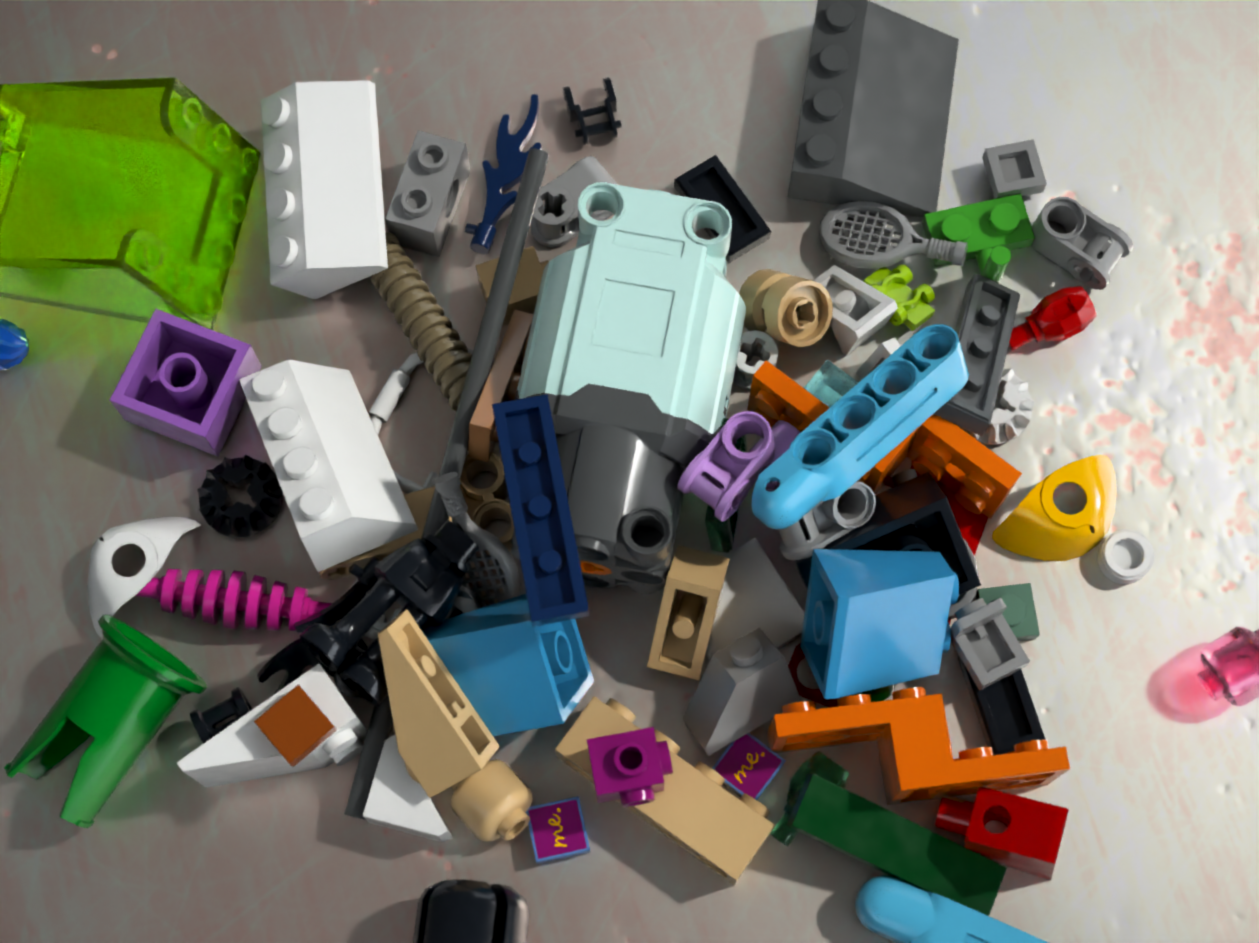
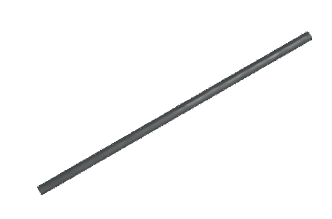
M532 148L528 153L439 476L450 472H457L459 479L461 477L468 452L469 424L491 369L549 159V154L540 149ZM436 488L422 537L426 533L434 535L450 517ZM387 695V698L379 707L374 706L345 815L365 819L362 815L384 742L389 737L393 723L389 695Z

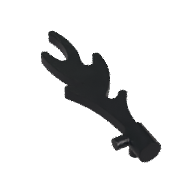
M373 556L363 569L356 563L352 564L348 572L354 575L358 581L342 597L324 610L294 624L295 630L298 633H302L314 623L331 626L345 617L378 581L374 570L381 560ZM299 638L273 656L258 672L257 677L259 682L264 683L276 672L286 670L285 676L275 692L277 693L300 677L306 666L311 665L314 667L318 663L321 665V662Z

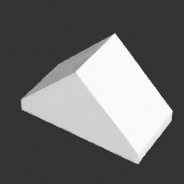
M396 735L389 737L384 742L362 816L369 823L444 843L453 836L432 798H429L420 783L414 781L409 775L405 761L398 752Z

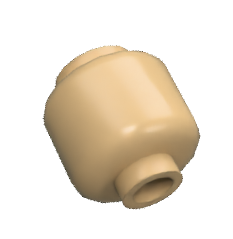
M499 759L489 760L482 770L451 786L454 791L451 797L453 812L479 840L489 842L503 837L506 841L511 840L520 834L530 821L526 811L532 803V792L509 765Z

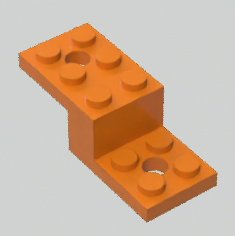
M767 360L753 375L747 411L762 415L769 422L770 428L778 420H784L802 432L830 408ZM933 414L864 474L859 481L871 487L876 495L905 458L908 457L914 461L912 465L920 475L929 472L936 482L940 481L956 493L954 495L955 499L966 510L977 515L982 512L991 519L1003 504L1022 473L956 424Z
M923 687L901 689L892 693L893 700L871 702L870 695L868 694L846 696L837 699V707L816 709L815 702L813 701L786 704L782 706V714H774L767 732L769 748L775 753L877 741L887 805L941 799L943 794L951 797L977 794L979 787L1004 791L1048 785L1070 769L1066 746L1049 748L1047 740L1018 743L1014 745V751L994 756L992 747L971 748L958 752L959 758L953 759L942 693L926 695L925 688Z

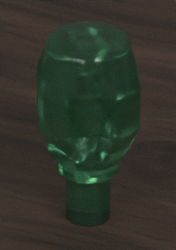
M820 751L801 762L790 778L787 804L783 809L785 813L770 833L787 847L793 841L798 831L786 826L807 774L818 775L846 789L849 772Z

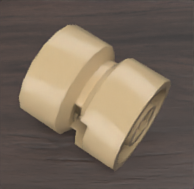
M764 269L750 275L739 291V295L746 306L744 326L749 331H762L775 340L797 347L811 346L820 340L829 328L833 314V303L829 292L820 283L776 270Z

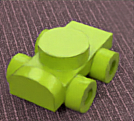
M901 264L892 271L887 267H882L865 278L863 282L895 300L898 309L889 319V322L894 326L904 323L911 331H914L933 316L935 310L929 305L935 299L933 289L927 284H921L914 290L910 289L907 284L913 280V275L906 265Z

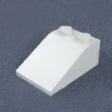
M318 663L176 763L182 772L206 788L326 768L333 762L337 766H341L362 752V742L365 740L368 730L320 663ZM299 684L335 726L337 731L297 765L292 767L254 721Z

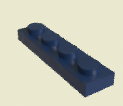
M548 394L492 404L532 626L590 616Z

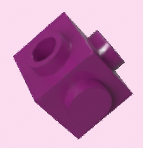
M654 727L587 739L598 803L620 799L622 807L638 806L655 801L654 792L664 791L663 776L673 774L667 740L656 742Z

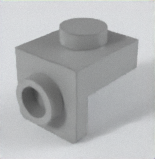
M983 598L967 604L954 614L957 621L950 628L951 642L979 690L1026 667L1030 662L1002 615L1007 608L1002 598L986 604Z

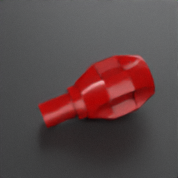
M1082 286L1067 287L1044 297L1031 311V315L1024 318L1025 322L1012 329L1009 347L1014 351L1033 340L1037 343L1043 340L1045 342L1066 340L1083 331L1097 316L1095 307Z

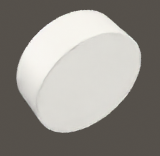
M1120 529L1111 533L1102 542L1098 549L1097 561L1100 570L1109 580L1118 584H1132L1142 579L1151 569L1154 562V550L1150 541L1140 532L1131 529Z

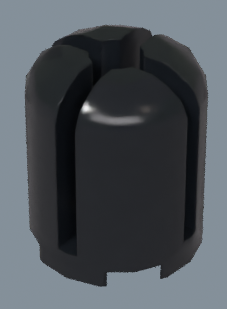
M459 879L438 882L425 888L418 900L413 943H527L530 919L527 899L512 887L501 884H491L490 886L482 881Z

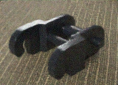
M610 77L603 78L604 90L607 93L604 105L586 110H581L580 105L574 104L570 87H563V95L566 100L570 122L577 121L579 129L575 130L576 138L581 137L584 145L588 144V136L610 131L613 138L618 137L617 128L622 127L621 121H615L613 112H617ZM606 113V122L585 126L584 117Z

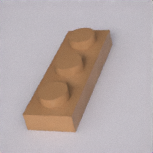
M518 310L513 312L469 424V458L489 462L495 443H499L492 404L515 400L534 314Z

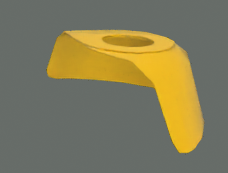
M1105 455L1086 457L1069 463L1048 475L1029 492L1013 512L993 531L992 539L1003 549L1018 555L1043 561H1067L1081 557L1099 545L1108 533L1115 513L1117 487L1115 471L1110 459ZM1074 483L1084 490L1087 502L1081 512L1065 514L1056 508L1053 502V493L1060 484ZM1090 525L1093 526L1094 533H1091Z

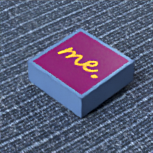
M747 733L730 743L712 769L725 779L723 784L741 797L745 793L758 800L786 760L774 751H771L768 746L752 734Z
M579 796L532 806L526 811V814L530 817L528 825L537 864L590 853Z

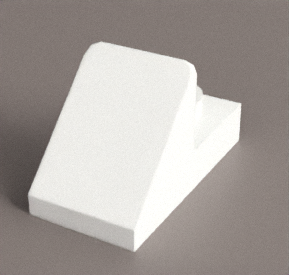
M833 265L813 280L822 284L829 292L833 303V314L829 326L834 332L842 353L846 356L882 329L898 309L895 300L836 265Z

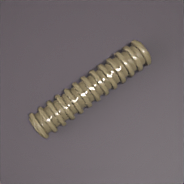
M385 232L388 269L369 277L374 287L379 290L382 300L386 301L389 311L394 313L396 322L402 326L404 335L409 337L411 346L417 350L418 357L421 361L425 362L428 373L433 374V380L437 386L441 387L442 395L444 398L449 399L450 408L453 411H457L472 354L468 353V348L460 340L457 330L452 328L450 319L444 316L443 308L437 304L434 294L429 292L428 285L422 280L419 271L414 268L413 262L407 257L405 249L399 245L396 235L391 232Z

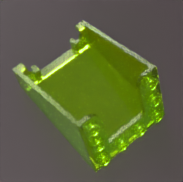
M176 77L0 84V297L145 323L149 322L155 309L214 330L217 315L222 306V296L230 266L234 261V251L242 221L246 216L247 203L254 176L258 171L261 152Z

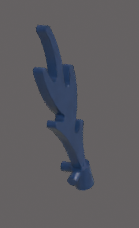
M536 94L531 96L528 116L516 134H509L511 124L509 115L504 114L502 116L496 141L499 167L493 168L487 160L482 162L487 183V198L483 221L478 223V225L467 223L465 227V233L474 235L470 248L476 253L484 255L489 253L497 232L495 228L496 223L502 214L515 203L516 191H511L507 194L502 193L521 182L529 150L527 152H522L534 132L539 115V99ZM535 143L530 149L542 150L541 143Z

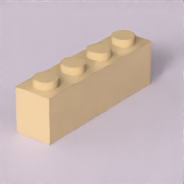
M594 696L556 747L557 758L594 784L587 739L640 730V728L632 723L636 716L628 708L612 698H609L605 704ZM654 729L656 742L667 740L673 774L663 776L664 791L654 792L655 801L626 808L732 885H735L775 826L767 820L770 811L759 801L743 793L740 799L721 787L725 779L718 772L698 761L695 767L676 755L680 747L669 737Z

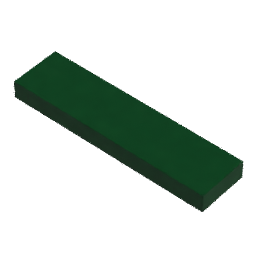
M807 774L786 826L889 876L900 879L922 890L944 896L987 916L990 915L1007 867L815 774Z

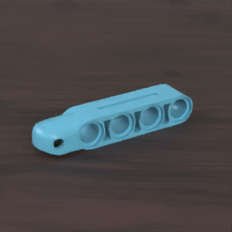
M942 324L930 325L919 330L797 435L792 441L790 448L759 474L752 494L751 506L755 517L767 527L776 530L786 529L795 524L820 501L832 500L843 494L965 386L969 377L957 332L952 327ZM776 481L780 483L775 491H766V485L769 482Z
M886 875L873 877L861 886L856 895V914L862 925L871 932L896 943H1048L933 892L922 890L895 877Z

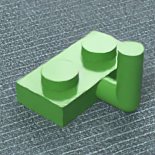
M1021 193L924 214L922 220L927 239L935 238L951 242L961 241L968 243L965 261L976 258L981 275L997 283L1001 281L1010 262V251L1029 247L1035 239ZM933 259L935 267L952 264L949 261Z

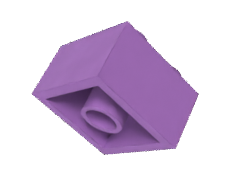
M155 309L110 398V402L125 421L218 457L246 400L239 379L260 371L262 366L250 344Z

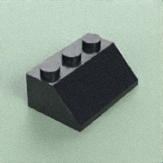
M929 472L875 495L876 505L870 520L863 526L855 528L823 548L940 552L951 570L958 576L959 595L981 585L947 496ZM812 556L801 560H793L806 591H808Z

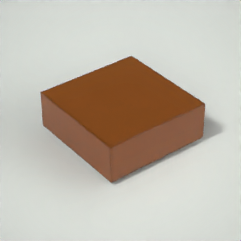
M299 684L254 721L292 767L297 765L337 731L335 726Z

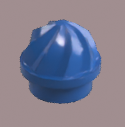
M0 319V370H8L20 364L29 352V339L26 337L25 330L6 319Z

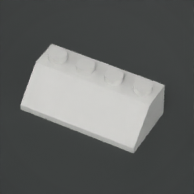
M368 80L295 82L262 99L261 117L270 285L316 300L388 269L375 83Z
M287 359L239 379L299 536L317 572L418 530L350 370Z

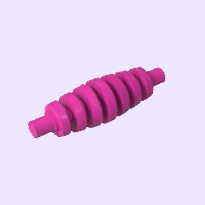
M168 569L165 576L161 578L154 577L135 595L137 597L157 599L161 604V610L171 614L175 613L178 603H181L182 616L193 620L197 617L199 608L202 606V620L204 623L211 625L217 624L221 609H223V626L226 629L233 630L238 628L242 612H245L246 630H258L263 615H267V630L279 631L283 619L288 618L289 631H296L294 628L296 622L309 618L333 604L313 601L311 597H308V589L296 586L293 597H287V583L277 580L273 584L271 594H267V578L259 575L253 576L249 591H246V572L233 570L228 586L225 588L226 577L224 570H211L207 583L204 585V572L202 569H190L185 582H182L181 569Z

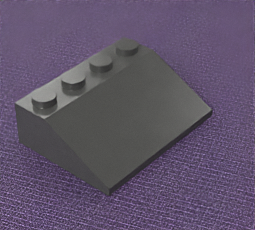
M818 0L787 197L836 205L854 201L877 202L890 206L903 215L924 217V214L937 212L959 39L868 0Z

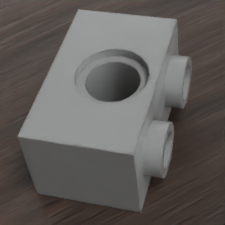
M417 131L385 217L388 231L396 235L399 245L402 247L440 257L471 171L466 143Z

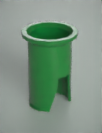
M102 615L98 621L103 629V639L12 762L7 763L4 767L7 776L11 778L19 772L37 780L85 742L90 735L95 739L80 759L59 814L60 818L83 828H89L93 825L95 816L184 695L193 692L202 694L208 687L205 681L177 656L139 630L110 615Z

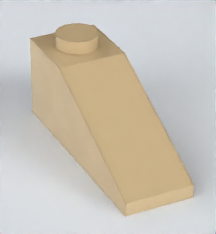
M405 610L378 633L398 752L405 761L406 769L411 778L420 783L429 798L482 770L500 746L408 610Z

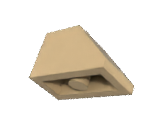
M680 545L677 546L666 578L648 659V668L699 681L730 558Z

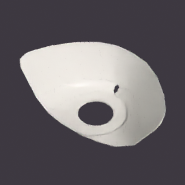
M186 517L149 518L109 528L97 539L91 549L87 590L93 626L101 638H103V629L98 621L102 615L113 616L123 604L137 595L155 577L183 533L200 527L201 522ZM135 544L144 551L146 557L145 565L138 574L131 577H122L113 569V555L121 546Z

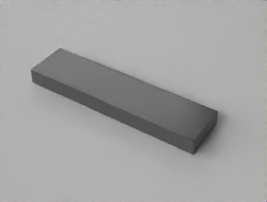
M974 273L967 284L955 329L967 365L968 381L934 415L980 436H983L992 420L1020 294Z

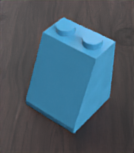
M813 549L800 647L824 699H837L939 674L942 653H947L951 644V630L948 623L950 605L956 604L959 596L958 576L951 570L940 552Z
M527 594L445 619L440 625H428L422 631L493 736L564 724L594 683L576 620L572 619L533 627Z

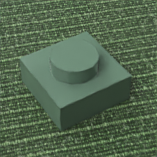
M1031 583L977 590L975 599L983 598L986 604L1002 598L1007 607L1002 615L1018 641L1036 639L1040 635Z

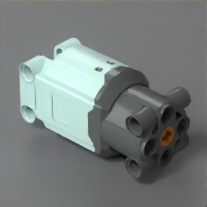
M596 182L587 186L581 192L578 199L579 235L576 247L550 260L543 270L515 400L548 394L584 585L598 588L628 585L633 591L640 594H652L660 591L665 586L671 565L684 493L678 489L679 480L691 461L700 452L705 450L725 425L746 315V306L739 293L726 279L727 263L725 259L730 247L732 218L729 211L722 204L714 201L673 195L661 190H645L607 182ZM597 210H608L614 214L611 219L606 221L595 220L590 215ZM701 228H711L719 233V236L714 239H702L695 232ZM514 528L511 554L520 559Z

